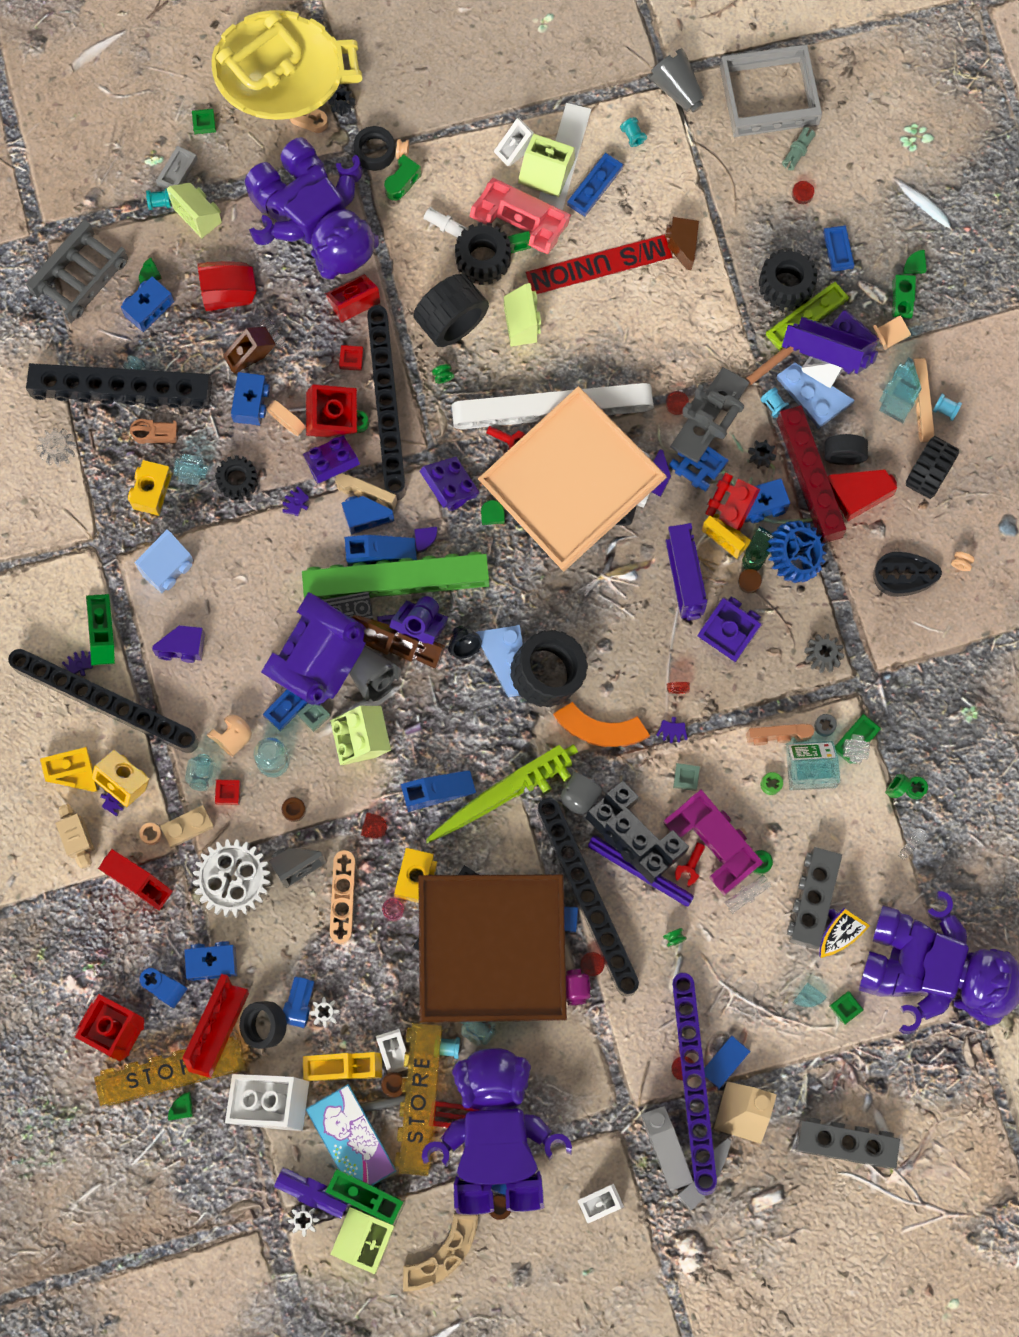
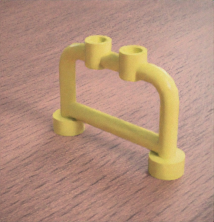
M274 12L264 21L269 30L236 54L229 46L225 47L218 53L216 59L221 65L227 64L245 86L253 90H260L267 85L271 89L276 87L281 81L279 77L282 74H285L286 77L292 75L297 69L294 65L299 62L302 53L299 44L280 23L282 17L277 12ZM279 34L292 49L293 55L281 62L277 68L266 73L262 79L258 81L252 80L238 63Z

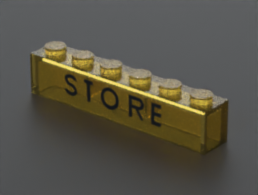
M413 1022L412 1028L407 1027L406 1042H410V1052H405L404 1067H408L407 1077L402 1079V1092H406L405 1102L400 1103L399 1117H404L403 1127H398L397 1142H401V1152H396L395 1167H399V1174L429 1176L430 1162L424 1164L422 1151L433 1139L442 1037L441 1024Z
M229 1037L211 1078L188 1072L182 1059L186 1049L172 1052V1057L164 1059L162 1055L148 1058V1063L139 1065L138 1062L128 1063L124 1065L123 1070L115 1071L114 1068L100 1071V1076L94 1077L99 1104L101 1107H108L247 1070L241 1041L238 1039L234 1040V1037Z

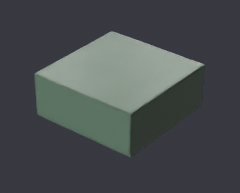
M308 703L297 713L313 732L331 717L321 704L318 706Z
M676 763L673 788L697 791L700 766Z

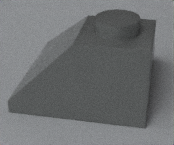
M282 848L272 855V859L269 860L285 888L326 864L320 851L288 848L287 850Z

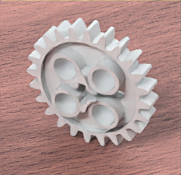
M227 839L224 847L219 842H216L217 849L214 851L211 847H208L210 854L208 856L201 854L204 862H196L200 871H194L193 874L199 877V879L193 881V885L200 886V888L195 891V894H203L199 901L201 903L209 901L206 908L210 910L215 906L214 913L216 915L221 910H223L225 917L229 916L230 911L233 912L235 917H238L239 910H242L247 915V907L250 906L255 910V901L263 903L260 894L268 895V892L263 887L271 885V882L265 879V877L271 875V872L264 870L269 864L268 862L260 863L264 855L261 853L255 856L258 849L254 846L248 850V842H245L242 847L238 839H236L234 845H231ZM226 857L232 859V863L228 868L220 867L222 859ZM238 859H242V862L239 864L235 871ZM245 867H253L254 872L250 877L242 876V870ZM234 874L237 880H232L229 885L227 876H232ZM216 879L221 880L222 886L220 889L211 890L210 885L212 881ZM229 885L226 897L222 898L223 893L226 891ZM235 889H243L244 895L242 898L237 900L232 898V893Z

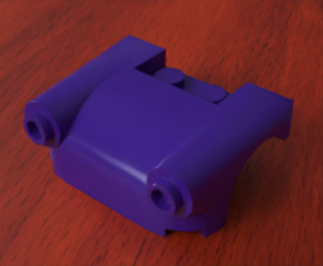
M308 592L297 610V613L301 614L302 617L280 654L277 655L272 652L261 673L307 703L320 706L327 699L335 697L366 644L363 642L364 630L366 628L362 623Z

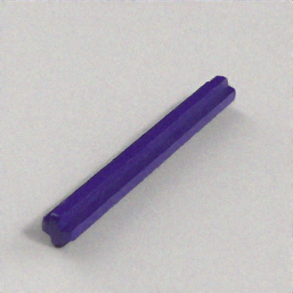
M593 836L589 841L588 847L684 906L688 907L694 899L693 894L663 876L651 884L630 862L622 858L621 853L615 847L597 836Z

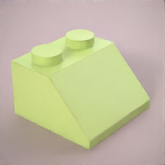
M185 183L167 188L173 209L201 239L222 223L220 209L214 202L210 204L206 200L205 193L199 187L195 188L191 183Z

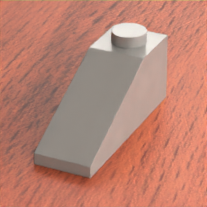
M665 1106L641 1114L643 1126L669 1190L673 1191L693 1183Z

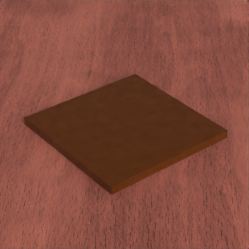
M563 874L418 876L420 1023L567 1020Z

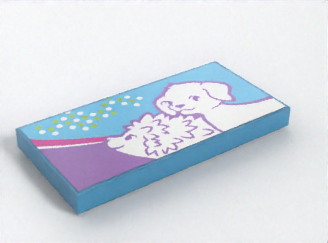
M349 1084L306 1108L310 1119L340 1171L370 1185L376 1184L397 1171Z

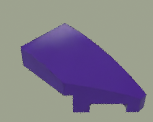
M660 449L653 462L667 478L652 493L662 497L671 478V470L668 466L664 450Z

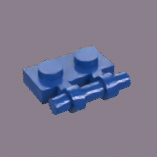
M708 446L698 463L678 452V455L684 460L680 463L673 459L669 467L674 469L675 474L678 476H684L691 481L692 486L695 488L699 487L706 492L711 484L704 480L705 477L708 475L715 480L729 460ZM690 464L700 470L698 475L688 469Z

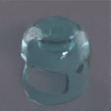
M273 737L264 738L254 748V760L262 774L275 778L286 772L289 767L290 757L286 746L281 740ZM285 761H286V765H285L284 769H282L281 771H279V772H277V773H266L265 771L262 770V769H264V770H275V769H278V768L281 767V766L285 763Z

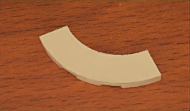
M453 1214L450 1234L441 1249L423 1262L403 1266V1292L430 1287L442 1281L457 1269L473 1244L478 1225V1215Z

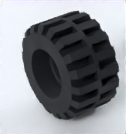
M480 222L476 227L473 224L470 225L468 231L464 229L461 232V236L457 238V244H455V259L459 273L462 272V274L469 277L472 283L479 281V285H484V282L487 281L488 285L492 284L494 279L499 281L501 274L505 275L507 273V268L510 267L511 247L507 234L504 231L500 233V227L496 226L493 228L491 223H487V226H484ZM486 247L493 250L495 255L488 260H478L471 253L477 248Z
M788 248L786 252L780 249L777 254L773 252L770 258H767L764 262L759 279V291L761 295L764 294L763 299L766 302H771L770 306L773 308L777 305L779 310L788 308V311H792L794 306L798 309L812 297L818 278L817 268H814L815 263L813 260L809 261L810 256L807 254L803 256L801 254L802 251L798 249L797 252H793V248ZM781 273H790L796 276L800 283L796 286H785L777 280L776 276Z
M937 436L932 437L906 480V486L928 499L933 498L957 459L959 449Z

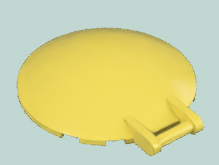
M262 11L244 17V21L237 25L232 24L221 35V40L215 45L212 54L213 78L223 97L239 110L264 119L283 120L306 115L324 105L333 96L339 84L359 83L362 81V72L358 66L356 52L358 50V43L356 40L336 41L334 36L331 37L322 24L312 18L308 20L300 17L299 13L291 11ZM277 12L282 17L280 23L299 44L302 55L299 62L294 65L297 68L296 71L289 77L282 74L279 77L281 81L276 87L271 89L267 85L260 90H253L245 86L227 64L221 65L216 56L227 46L236 54L269 30L264 21L272 13ZM277 34L238 64L252 80L258 81L270 70L277 68L285 59H289L293 55V51L281 36ZM342 54H348L350 70H344Z

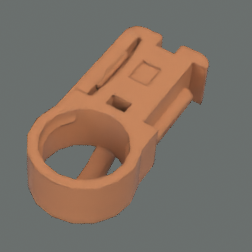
M137 419L130 426L132 438L140 444H174L178 439V425L174 420L172 424L171 422L154 423L153 420ZM134 431H148L149 434L139 438L134 435Z

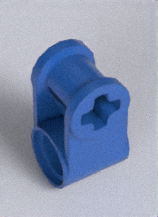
M154 968L145 969L140 975L141 986L173 1009H175L188 989ZM156 974L155 979L157 980V983H151L148 986L149 981L147 980V977L149 975L153 977Z

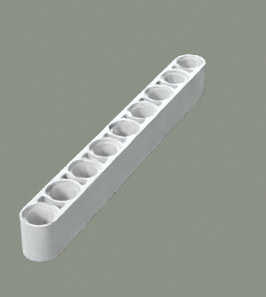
M647 383L582 389L607 415L646 412L654 408L651 385ZM573 390L457 401L452 404L453 425L456 429H471L540 422Z

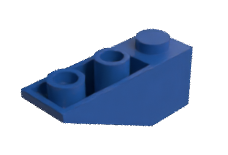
M379 535L344 537L348 566H353V564L358 562H364L367 565L376 564L377 561L388 560L390 563L399 562L403 558L417 560L415 538Z
M470 770L421 778L401 784L408 812L476 793Z

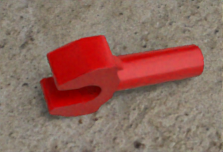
M489 426L486 434L507 443L509 449L525 435L519 430L515 434L510 435L493 426Z
M696 844L686 865L677 866L675 870L676 882L679 881L682 873L686 872L690 875L687 887L696 883L699 875L696 873L695 867L705 849L703 844Z

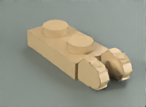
M345 473L335 476V483L340 492L342 491L345 494L353 492L354 496L367 497L391 510H394L398 503L395 494L350 475H345Z

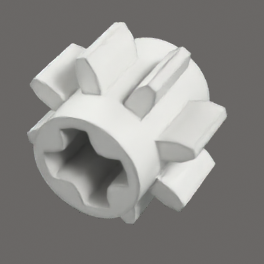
M323 997L322 1003L317 1004L313 1002L316 1008L315 1011H311L309 1014L317 1017L314 1020L315 1025L321 1021L326 1029L327 1023L331 1021L334 1024L337 1023L334 1016L335 1014H340V1011L333 1009L336 1004L334 1000L328 1004L326 998ZM329 1007L328 1012L330 1016L328 1018L325 1016L319 1018L321 1016L320 1009L326 1010Z
M302 1205V1211L292 1210L295 1217L288 1220V1222L295 1225L293 1233L302 1230L303 1237H306L307 1230L310 1229L316 1232L313 1225L314 1222H319L320 1219L313 1216L316 1211L315 1208L308 1212L306 1211V1206ZM304 1213L307 1218H310V1223L306 1224V1228H303V1225L298 1223V1219L302 1218Z

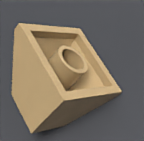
M726 1082L713 1129L761 1144L771 1118L777 1094L746 1085Z

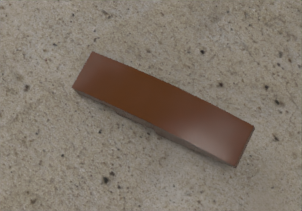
M353 615L352 618L362 623L366 628L363 638L366 646L386 655L390 653L395 654L410 662L415 659L435 669L439 666L445 645L434 642L433 645L422 643L417 638L401 634L395 629L390 628L389 624Z

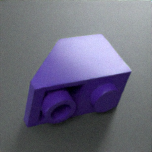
M179 625L155 643L152 651L161 660L169 661L172 658H181V661L187 663H194L195 660L202 661L205 632L200 627Z

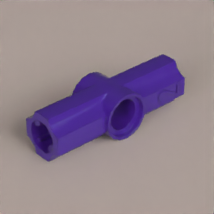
M284 1167L274 1185L275 1188L296 1197L298 1201L312 1208H319L342 1219L349 1204L326 1193L328 1186L312 1178H305Z

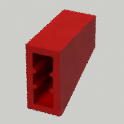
M885 469L831 474L827 476L838 507L847 521L894 496L897 490L895 478L891 474L889 475Z
M113 849L110 850L98 867L108 877L158 911H160L173 892L149 872Z

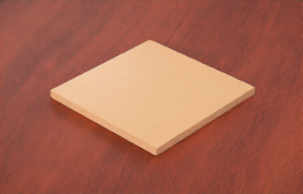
M578 386L486 470L478 480L564 572L663 482L667 476Z

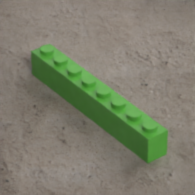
M470 552L466 556L448 554L445 558L425 556L422 560L403 558L399 562L391 563L388 560L377 561L376 564L369 565L364 562H358L348 567L336 564L326 569L309 567L307 570L302 571L304 598L310 592L322 600L369 592V597L374 598L489 587L487 555L481 552Z

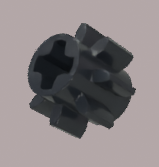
M341 87V89L335 91L333 97L328 100L332 113L337 112L340 116L352 113L351 106L356 105L355 98H352V90L347 91Z
M756 440L754 443L755 448L751 447L748 450V453L753 455L750 457L749 463L754 462L757 465V469L764 465L769 468L770 460L775 461L777 456L772 453L775 445L770 446L767 440L761 443ZM760 452L765 453L764 457L760 456Z

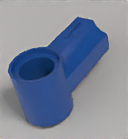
M294 977L288 1002L286 1001L283 1008L288 1025L300 1028L306 1027L310 1012L309 1003L315 985L314 981Z

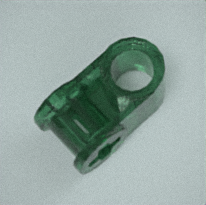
M761 526L758 527L742 559V566L745 570L753 569L759 571L768 555L771 554L766 550L772 547L768 542L773 538L772 532Z

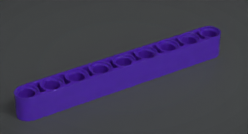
M679 973L674 977L672 986L694 1183L696 1190L700 1194L710 1195L717 1188V1176L695 985L691 975ZM685 981L690 984V988L686 991H681L677 988V985ZM684 1005H689L693 1008V1011L688 1015H684L680 1012V1008ZM686 1029H692L696 1032V1035L692 1039H686L682 1036V1033ZM689 1053H695L699 1059L695 1063H688L685 1057ZM690 1078H699L701 1085L697 1088L690 1087L688 1085ZM694 1102H701L704 1105V1109L699 1113H695L690 1109V1106ZM702 1126L707 1130V1134L704 1137L698 1138L693 1134L694 1129ZM701 1151H705L710 1155L709 1160L705 1163H700L696 1159V1155ZM704 1176L710 1177L713 1180L712 1186L709 1188L701 1187L699 1185L700 1178Z

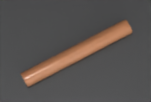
M793 347L783 348L746 378L750 382L749 385L755 383L794 351Z

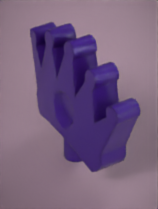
M298 486L296 489L299 493L291 490L290 494L293 497L285 496V499L290 503L283 502V506L288 508L286 510L282 509L283 513L299 516L302 508L306 511L308 510L309 506L305 505V503L309 500V497Z
M81 651V659L77 652H74V660L70 656L67 657L69 665L65 661L62 662L68 671L74 674L80 672L81 677L86 676L84 670L93 668L90 651L88 652V657H86L84 651Z
M672 717L671 722L663 720L656 734L659 737L660 733L663 732V741L666 740L669 734L670 743H673L675 735L677 743H680L681 735L684 736V740L688 739L685 723H676V717Z
M110 793L107 795L101 794L100 798L106 799L102 807L117 817L118 814L114 810L123 811L124 809L118 805L122 803Z

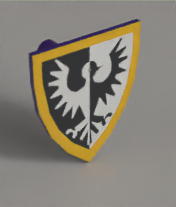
M845 908L839 913L835 909H830L828 917L832 922L823 933L819 957H827L845 949L854 943L871 925Z

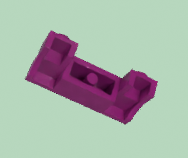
M701 789L667 817L663 824L670 832L673 830L680 838H683L691 830L695 831L722 864L709 878L725 896L760 867L763 862L745 842L747 838L740 829L735 830L730 824L731 818L723 810L720 812Z

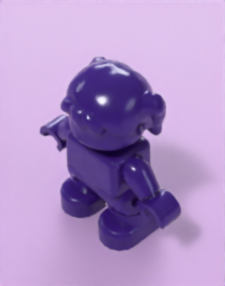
M303 137L290 141L281 153L282 166L295 178L288 185L282 182L279 173L270 163L263 162L254 166L246 175L245 186L252 203L261 213L268 214L269 212L270 218L262 215V222L265 227L263 230H256L254 227L249 229L253 241L259 245H267L274 238L289 242L302 239L305 243L312 245L311 255L315 258V264L320 275L326 279H334L339 274L354 272L363 266L371 258L374 249L379 246V236L373 233L365 220H361L357 214L346 209L354 199L355 183L362 177V168L358 156L355 155L352 158L354 166L349 169H343L341 163H336L339 175L336 188L328 179L324 164L317 156L315 149ZM271 219L277 221L275 225H273Z
M944 891L937 892V899L943 901L946 905L944 911L937 912L933 908L927 911L930 918L941 920L939 925L943 934L936 933L916 919L913 923V918L910 915L883 905L873 942L886 946L891 945L893 948L889 959L884 955L869 952L859 991L879 997L925 996L923 1000L917 1003L918 1007L912 1005L901 1006L900 1009L903 1013H910L915 1019L913 1025H902L899 1029L901 1033H914L918 1030L922 1018L928 1020L943 1014L948 1009L950 1002L954 1000L958 988L961 989V998L954 1000V1007L963 1009L977 1021L983 1022L988 1026L999 1024L1004 1016L1010 1014L1018 1006V961L1010 952L996 949H980L976 952L968 953L967 931L957 917L950 914L953 908V901L948 893Z
M506 1049L479 1050L471 1054L467 1059L458 1061L455 1064L452 1074L457 1089L462 1096V1105L464 1108H471L476 1111H470L466 1114L465 1118L452 1122L440 1138L442 1142H430L422 1151L424 1164L430 1162L429 1157L431 1153L441 1151L444 1154L442 1163L448 1167L451 1158L450 1150L455 1151L465 1142V1148L457 1169L458 1176L456 1175L454 1181V1209L458 1214L478 1215L494 1212L492 1185L506 1184V1209L508 1211L526 1212L545 1208L542 1175L528 1146V1138L540 1146L542 1144L545 1145L544 1149L549 1161L553 1158L551 1148L557 1143L565 1145L566 1153L572 1155L571 1141L567 1136L563 1134L551 1135L552 1130L540 1117L524 1114L521 1109L516 1108L524 1100L525 1090L528 1088L531 1065L526 1058L517 1057Z

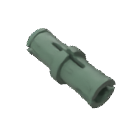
M808 127L803 128L797 141L791 144L790 152L782 161V165L785 168L791 161L788 170L792 171L795 169L800 158L807 153V147L812 139L816 136L813 130L807 136L810 129Z

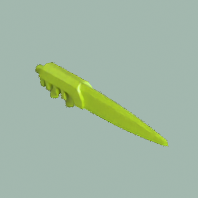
M574 744L566 749L558 745L500 780L445 821L427 837L426 843H431L486 815L511 799L518 797L524 793L525 786L531 792L535 786L539 785L542 792L547 794L552 790L546 781L548 778L552 779L555 774L559 773L563 781L567 782L571 779V774L567 770V768L572 766V761L569 757L578 752Z

